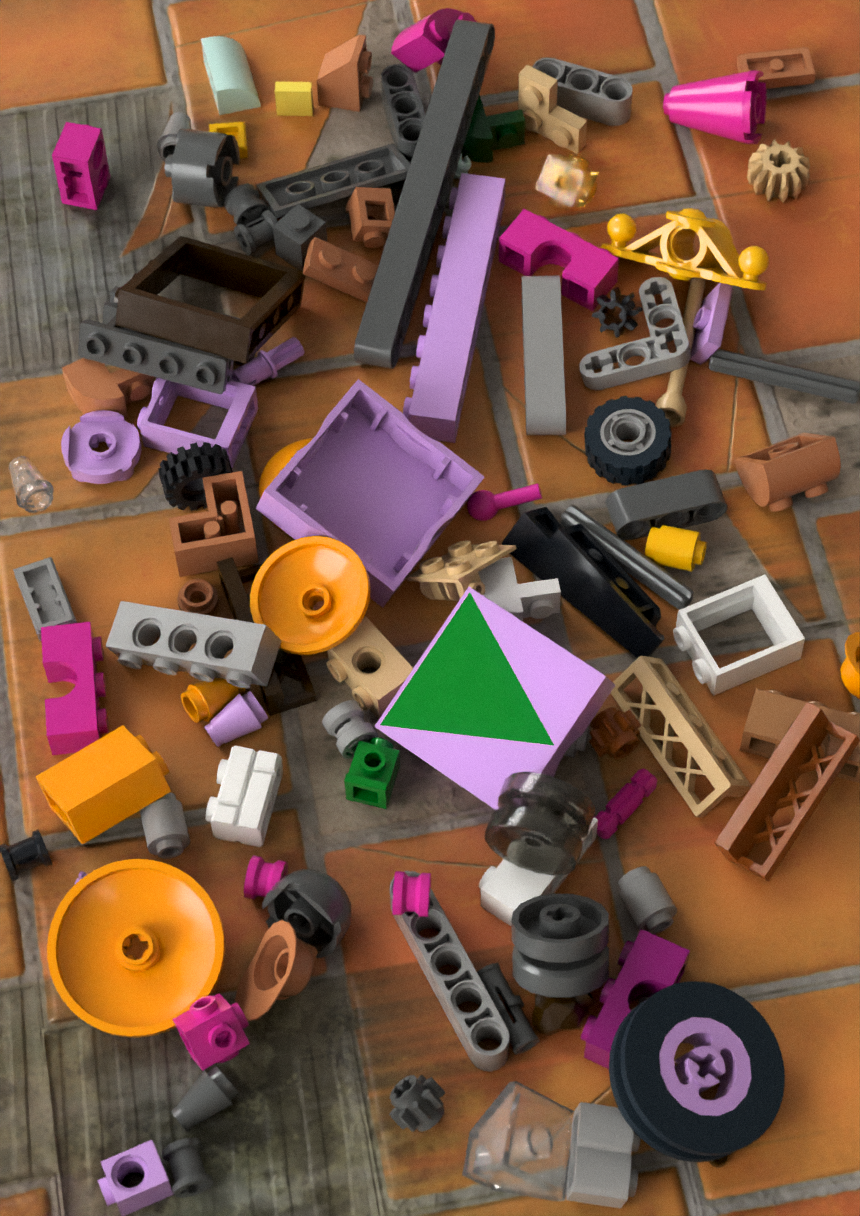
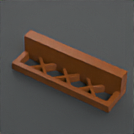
M807 702L715 841V845L726 859L769 882L860 742L859 737L830 722L821 708ZM827 734L844 741L836 754L820 758L818 747ZM816 770L818 782L814 788L797 793L795 783L800 775ZM793 805L795 817L791 823L774 828L772 818L777 810ZM770 840L772 852L763 866L747 858L755 844Z

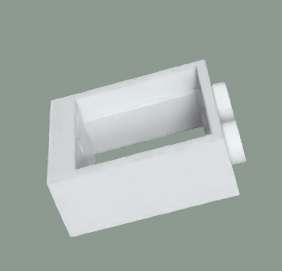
M766 575L678 610L676 628L673 629L674 639L681 651L687 650L693 660L692 667L696 678L701 684H707L713 696L801 659L805 637ZM752 609L774 646L719 669L698 631Z

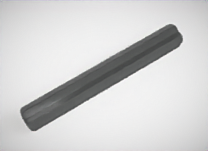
M718 349L710 356L709 369L711 371L847 403H856L860 393L859 381Z
M570 505L562 513L560 521L562 526L568 527L581 523L627 573L680 610L690 604L694 594L691 588L577 506Z

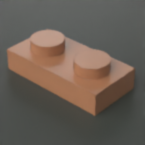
M808 47L740 54L737 58L739 73L751 70L763 72L764 75L758 79V82H765L766 89L814 84L816 73Z
M314 237L308 244L302 274L367 303L379 265Z

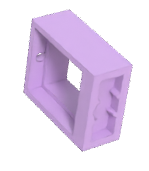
M156 378L152 387V399L148 407L141 409L137 421V428L141 430L143 445L166 453L178 454L177 448L184 446L185 450L191 448L190 444L197 443L198 447H202L204 442H208L211 444V448L217 444L221 446V449L227 451L231 467H233L258 411L256 387L230 380V382L227 381L226 390L223 394H216ZM177 396L229 409L215 440L164 426Z

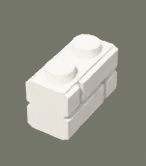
M234 746L231 749L229 759H221L216 779L217 784H221L218 797H210L206 809V821L211 823L213 837L230 842L239 841L241 844L255 847L263 846L283 775L282 758L279 754L261 750L257 752L251 748Z

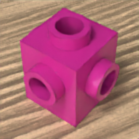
M220 993L196 1000L190 1006V1010L172 1019L189 1055L202 1071L215 1063H224L238 1055L240 1049L250 1044L243 1031L249 1024L237 1002L230 1005Z

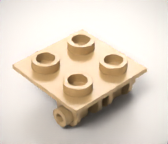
M469 540L460 541L449 546L448 553L421 562L419 564L420 569L407 576L406 579L407 581H419L422 594L431 600L459 601L468 587L484 595L485 585L481 582L478 572L517 548L516 545H498L497 541H489L482 544H471Z

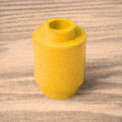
M662 525L661 528L651 527L647 538L645 556L653 559L657 565L692 572L696 564L702 566L707 542L701 541L700 532Z

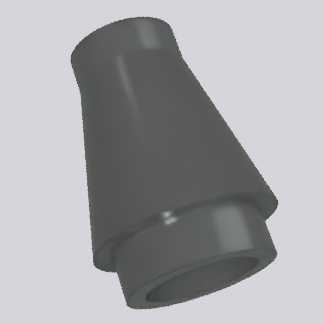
M215 1066L208 1073L205 1070L201 1073L179 1104L170 1112L184 1129L189 1132L196 1125L233 1105L231 1100L239 1092L220 1069Z

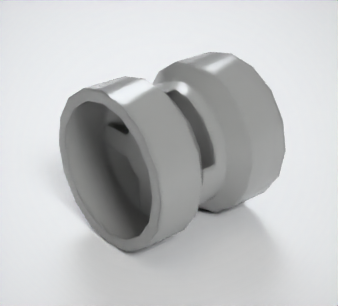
M355 700L344 701L334 706L325 714L322 720L327 733L336 737V747L345 759H352L354 757L359 741L369 743L371 738H379L373 725L365 722L363 719L364 711Z

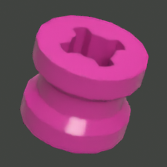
M253 855L249 861L245 876L244 897L249 899H255L258 896L265 897L279 880L288 875V863L281 860L275 863H268L262 857Z
M395 871L393 915H403L408 911L416 912L419 917L429 916L431 873H421L418 877H411L405 872Z

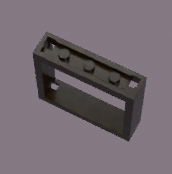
M180 236L171 245L165 247L156 258L151 259L148 265L140 272L135 273L132 279L124 286L117 289L113 301L117 303L115 325L246 364L301 307L306 275H303L301 270ZM181 274L260 297L261 299L241 319H237L165 298L158 294Z

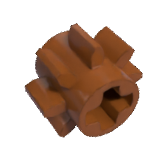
M615 707L607 708L600 712L590 724L593 731L589 733L592 737L589 743L600 757L608 753L610 757L613 756L616 760L622 759L632 753L640 743L637 736L640 735L638 728L641 724L630 709L622 713L621 710H617Z

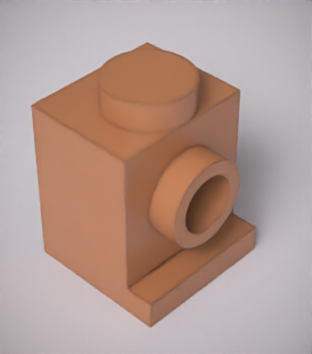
M356 187L345 206L346 213H349L353 241L364 242V246L367 248L382 247L386 243L395 215L392 191L386 188Z

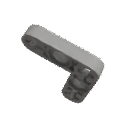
M652 277L642 283L639 288L640 300L650 337L594 351L583 357L579 364V369L586 387L593 390H602L678 370L689 363L691 359L690 345L673 285L668 279ZM660 294L663 304L656 306L653 295ZM664 318L675 320L671 326L666 328L655 326L659 320ZM674 340L677 352L670 353L667 342ZM633 356H643L645 358L639 365L631 366L626 364V361ZM618 363L619 368L615 369L613 364ZM601 368L602 372L594 373V370Z

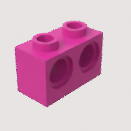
M66 122L52 154L61 201L63 204L97 210L110 180L102 129L87 124L81 125Z

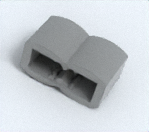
M580 1102L575 1109L571 1129L566 1200L621 1208L628 1200V1196L634 1197L638 1182V1171L631 1168V1151H638L641 1138L628 1125L619 1108Z

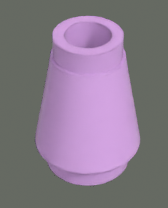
M249 691L243 696L239 693L204 728L218 748L224 743L226 744L262 728L261 723L267 720L268 716L252 692Z

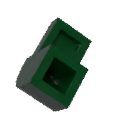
M479 95L461 153L463 158L467 155L471 161L489 163L493 162V150L508 149L525 144V117L522 109L486 116Z

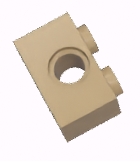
M367 617L363 618L357 629L345 641L328 650V662H326L331 675L340 683L345 681L352 689V695L364 711L370 709L378 719L413 670V667ZM365 668L377 669V671L373 673L362 672V670Z

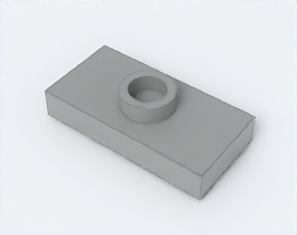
M52 557L13 569L39 641H41V627L77 623Z

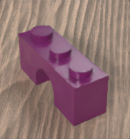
M643 929L640 930L635 942L627 940L617 962L618 965L622 966V969L617 979L608 978L599 998V1002L604 1003L598 1017L590 1015L582 1031L580 1039L586 1042L584 1058L609 1069L611 1045L619 1025L631 1011L629 1008L630 1004L639 998L651 997L665 987L680 983L687 968L690 950Z

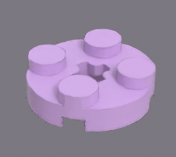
M99 410L84 414L80 417V422L74 425L72 429L69 426L65 430L61 441L65 465L71 471L72 477L78 482L107 484L115 481H125L133 475L134 467L141 456V442L137 428L134 424L131 425L125 421L123 415L114 411ZM99 442H106L107 447H109L104 452L92 450V448L99 446Z

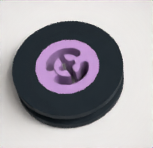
M689 981L663 988L629 1012L619 1025L611 1045L609 1077L612 1092L621 1114L628 1125L644 1142L669 1157L688 1162H707L723 1158L756 1141L770 1127L779 1111L785 1087V1072L782 1053L776 1037L766 1020L752 1004L725 987L708 982ZM680 1043H690L695 1047L674 1061L675 1053ZM720 1082L717 1094L713 1100H705L700 1097V1093Z

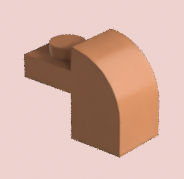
M85 358L62 367L67 391L83 414L92 411L108 410L123 415L124 419H127L126 405L133 401H140L152 393L153 376L123 368L110 373L104 363Z

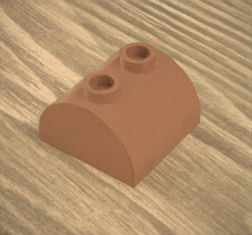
M811 433L798 434L734 459L739 477L750 497L759 506L769 505L770 511H779L792 506L791 496L803 491L806 498L828 492L827 482L837 479L841 469L840 455L835 437Z

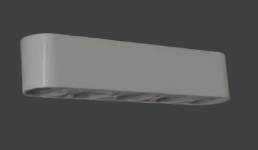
M560 275L522 276L526 435H566Z
M404 871L411 877H418L420 875L416 871ZM394 878L390 883L389 889L391 911L393 905ZM431 889L428 917H419L416 912L408 911L403 915L393 916L471 1062L482 1071L491 1072L498 1070L505 1065L509 1055V1032L507 1026ZM431 928L437 930L439 934L429 939L420 936L419 932L423 929ZM449 964L456 966L459 971L453 975H444L438 969L443 965ZM471 1001L478 1004L480 1008L475 1012L466 1013L461 1011L458 1006L463 1002ZM489 1038L498 1041L500 1047L487 1051L480 1048L478 1043Z

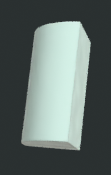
M223 36L201 38L204 64L219 115L261 107L242 45L234 39Z

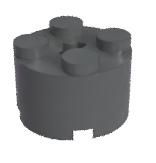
M179 129L174 154L168 155L165 161V175L171 178L172 198L175 203L214 208L224 207L225 197L232 189L237 187L239 178L232 176L233 164L240 165L239 147L234 136L226 135L225 133Z

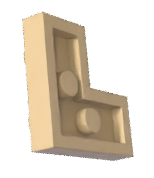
M526 65L519 73L518 110L522 109L525 128L552 140L560 147H565L578 154L586 145L587 120L557 105V79Z

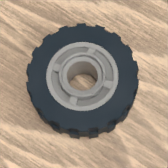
M622 396L619 399H610L602 406L599 405L594 409V414L590 415L587 420V427H585L584 433L585 453L588 456V464L591 468L595 469V473L599 477H604L613 484L616 482L621 483L623 486L635 483L638 485L648 479H654L657 477L658 472H662L665 469L667 460L669 461L671 456V424L669 419H666L665 412L661 408L658 409L655 403L642 400L641 397L627 398V396ZM630 439V440H634V441H632V442H624L623 440Z

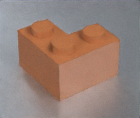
M242 471L203 477L208 511L169 518L179 577L218 570V561L233 557L236 567L259 563Z

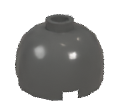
M302 869L284 876L270 889L262 902V908L264 909L267 906L270 917L266 920L268 928L280 920L291 923L297 938L313 945L317 949L316 958H323L331 954L341 943L351 925L352 910L347 893L334 878L314 869Z

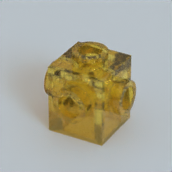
M548 154L534 189L550 196V203L554 206L570 211L571 207H585L586 203L593 199L598 187L595 181L599 172L588 168L590 162L575 154H569V157L561 154Z

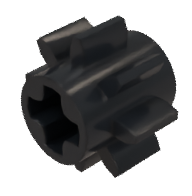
M619 287L611 290L610 298L602 294L596 299L601 308L594 312L592 317L599 318L602 324L600 332L606 329L614 330L615 337H620L624 333V326L629 330H633L638 326L633 317L640 313L642 308L636 307L632 300L635 293L632 292L627 296L621 295ZM616 306L622 310L618 319L613 315Z

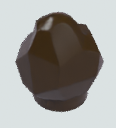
M591 993L569 998L546 997L535 994L532 1024L538 1032L547 1036L559 1031L580 1029L589 1014L588 1009L596 1001Z

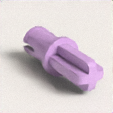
M292 337L267 353L260 350L257 353V357L233 370L232 380L254 386L269 377L274 379L278 375L277 370L303 356L304 349L296 337Z

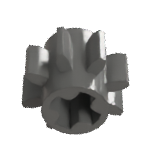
M409 1075L399 1081L390 1093L391 1104L395 1108L389 1113V1116L402 1129L408 1127L411 1132H414L416 1128L421 1132L427 1131L435 1126L444 1114V1103L440 1098L445 1094V1091L432 1077L426 1079L423 1075H420L419 1078L415 1075Z

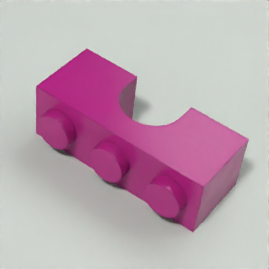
M526 209L522 210L499 238V262L525 276H532L543 265L556 264L562 266L565 269L562 271L561 295L591 311H594L599 305L596 299L602 294L607 295L617 283L619 258L612 255L610 251L598 248L583 240L576 233L568 232L551 223L547 218L535 215Z
M90 622L41 627L42 659L48 683L66 681L75 684L74 689L67 695L59 698L45 699L46 732L52 755L76 753L102 738V734L109 733L106 708L100 709L99 697H106L104 672L97 673V662L104 661L101 636L94 637Z

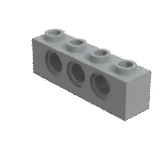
M121 601L106 647L118 657L117 661L120 664L129 668L141 669L142 665H148L167 675L175 676L178 671L187 672L192 677L202 681L213 682L214 677L226 679L228 683L247 689L250 688L251 684L267 687L282 640L264 624ZM158 637H160L159 640H158L154 645H152L153 642H154ZM194 643H196V645L194 646V648H193L192 650L188 651L189 648H190ZM233 649L231 654L224 658L225 654L229 650Z

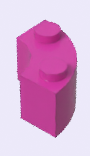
M450 8L437 10L401 31L394 40L391 54L414 73L435 62L441 65L455 21L457 19L477 21L468 12L464 13Z

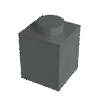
M297 204L273 225L276 255L301 271L304 268L308 244L313 238L317 237L327 242L326 222L300 204Z

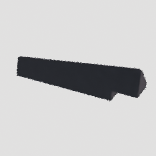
M547 507L522 514L502 542V545H516L517 549L509 554L541 580L558 578L561 596L635 657H651L664 640V635L656 629L661 613L660 608L581 523L563 528Z

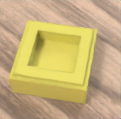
M275 82L277 116H313L312 82Z

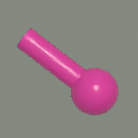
M538 483L495 495L487 490H479L474 492L468 499L467 509L474 519L486 521L492 519L500 509L542 499V493Z

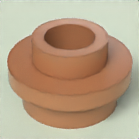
M192 579L186 582L179 591L177 597L178 606L181 611L210 615L218 605L217 591L213 585L203 579ZM197 598H202V599H204L203 602H200V603H192V601H193L194 599H197Z

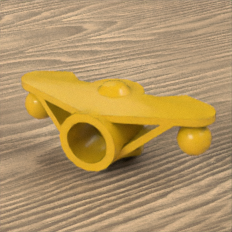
M685 208L680 212L666 211L665 217L673 220L672 222L627 247L626 243L634 238L637 231L634 219L627 214H617L609 220L607 233L612 242L611 244L602 243L601 248L610 251L614 256L653 265L658 270L668 272L672 278L688 281L692 278H704L753 290H766L767 283L758 280V276L765 272L769 265V256L766 251L759 246H750L743 250L739 256L727 226L717 219L707 218L704 212L698 209ZM696 233L700 239V249L697 255H695L693 249V240ZM660 246L661 254L650 252L649 250Z

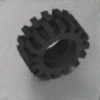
M204 442L202 447H198L197 443L190 444V449L185 450L184 446L177 448L178 454L170 452L166 456L167 460L161 461V468H158L165 498L172 507L177 505L178 509L185 510L189 506L190 511L197 510L198 505H203L204 508H207L202 478L233 472L227 451L221 449L220 445L215 444L211 448V444L208 442Z

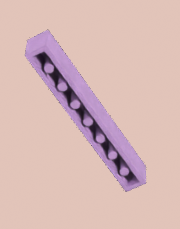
M461 173L458 188L452 187L449 209L453 210L452 217H445L443 238L447 239L446 246L439 245L436 267L440 268L439 275L433 274L430 285V297L434 298L433 305L426 304L423 327L427 328L426 336L419 335L416 357L421 358L419 366L412 367L410 375V389H414L412 398H405L403 414L411 424L434 440L456 442L505 205L504 178Z

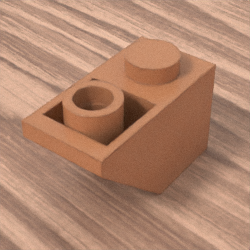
M357 35L325 54L317 77L318 105L360 112L364 98H370L373 88V77L368 76L372 63V52L367 51L365 35Z

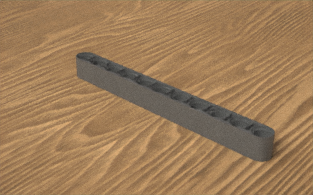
M459 19L454 23L354 345V361L356 363L391 369L397 365L492 54L495 40L494 24Z

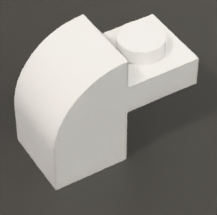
M512 557L501 558L478 572L481 582L485 585L483 596L523 621V618L542 619L551 614L560 613L561 590L558 578L517 584Z

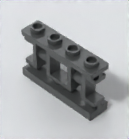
M116 286L110 292V302L104 304L102 323L84 320L80 324L78 355L81 358L216 394H223L226 390L227 381L230 382L232 379L234 364L232 359L115 325L117 303L113 301L119 286ZM255 354L248 360V362L255 358Z

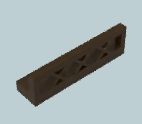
M233 557L218 561L220 583L234 620L254 623L250 609V595L246 594L242 583L254 580L262 564L237 571ZM289 653L283 665L275 662L267 687L258 685L269 716L317 701L316 693L302 657L298 654ZM292 663H294L296 670L290 668ZM287 676L301 682L304 692L284 698L280 684L284 677Z

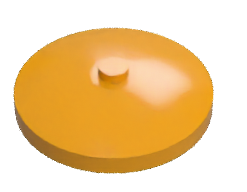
M127 859L104 865L92 871L77 882L65 895L50 925L47 941V960L51 978L57 992L69 1009L80 1019L92 1027L111 1035L131 1038L149 1037L176 1028L172 1019L190 1010V1006L196 1000L212 995L224 965L225 935L220 915L214 903L201 885L191 876L163 862L149 859Z

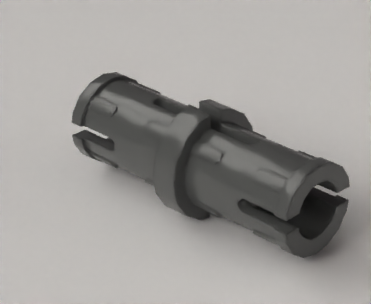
M493 963L480 969L477 973L507 1026L509 1042L513 1047L514 1054H521L535 1047L540 1042L539 1038L535 1035L522 1010L524 1003L521 997L514 995L501 971L500 965ZM498 994H500L501 997H502V999L504 1000V1002H505V1004H506V1006H507V1009H508V1011L510 1012L511 1016L513 1017L515 1023L512 1022V1020H511V1018H510L508 1012L506 1011V1008H505L503 1002L501 1001V999L499 998Z

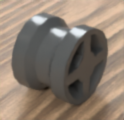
M242 184L235 187L227 194L224 200V207L230 215L234 216L233 219L236 226L239 224L246 225L260 218L263 211L269 210L268 205L260 199L258 190L252 184Z

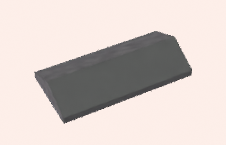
M392 143L256 184L260 199L268 205L269 210L278 219L284 217L297 204L308 210L351 197L356 187L381 188L404 181L410 167V162Z

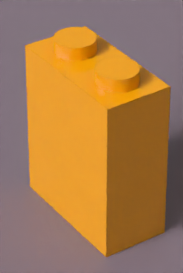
M123 725L35 776L51 809L82 845L171 792L164 777L169 773V769L161 755L157 751L152 753L147 742L140 734L134 737Z

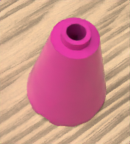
M751 70L673 86L670 93H666L664 96V114L669 115L671 123L745 144H758L762 134L755 133L757 124H764L766 117V83L758 82V79L764 74L762 71Z

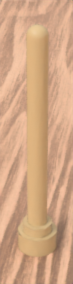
M704 278L691 279L682 318L690 350L692 349L696 330L693 327L694 318L701 307L706 283ZM688 364L678 370L671 371L667 392L656 402V407L658 409L661 408L665 412V417L669 419L671 427H678L685 420L687 404L684 402L682 392Z

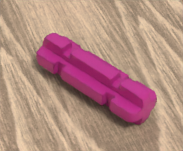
M638 770L631 778L632 782L626 783L606 804V810L600 811L595 816L598 819L597 835L604 840L609 839L618 829L616 826L618 824L622 825L642 804V798L648 797L655 790L657 779L648 770Z

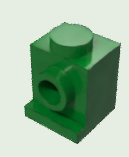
M375 737L371 738L369 743L358 742L349 772L344 780L346 800L387 809L400 768V750L394 749V745L390 741Z

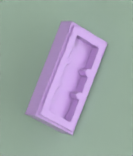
M719 283L703 299L702 306L694 318L693 327L696 328L690 360L700 365L705 363L721 347L733 292V286Z

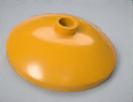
M322 536L296 539L272 553L258 570L250 593V609L254 623L267 625L282 640L279 649L285 652L311 655L330 650L345 641L363 620L370 601V580L361 559L344 543ZM324 601L320 609L314 610V605L317 602Z

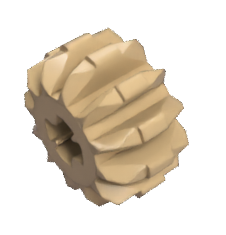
M775 139L770 146L760 144L757 152L752 153L748 163V184L753 185L755 195L765 193L767 201L773 197H778L782 203H784L787 196L797 199L801 190L805 189L806 185H808L810 176L808 174L810 170L809 158L804 156L802 147L792 149L790 140L785 145H779Z

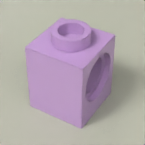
M152 1140L100 1162L106 1177L97 1181L107 1206L117 1203L121 1216H126L173 1195L168 1177ZM140 1173L144 1175L143 1181L136 1187L126 1188L121 1185L123 1179L128 1174Z

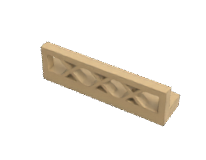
M639 656L613 681L615 687L611 691L612 696L624 713L630 709L640 722L641 726L638 730L641 738L696 817L703 818L726 796L742 797L751 788L749 781L662 659ZM636 677L643 685L641 704L632 703L624 691ZM651 709L660 710L665 717L664 736L654 735L649 727ZM673 741L683 742L688 750L686 768L677 767L672 760ZM696 774L706 775L715 788L702 802L694 792Z

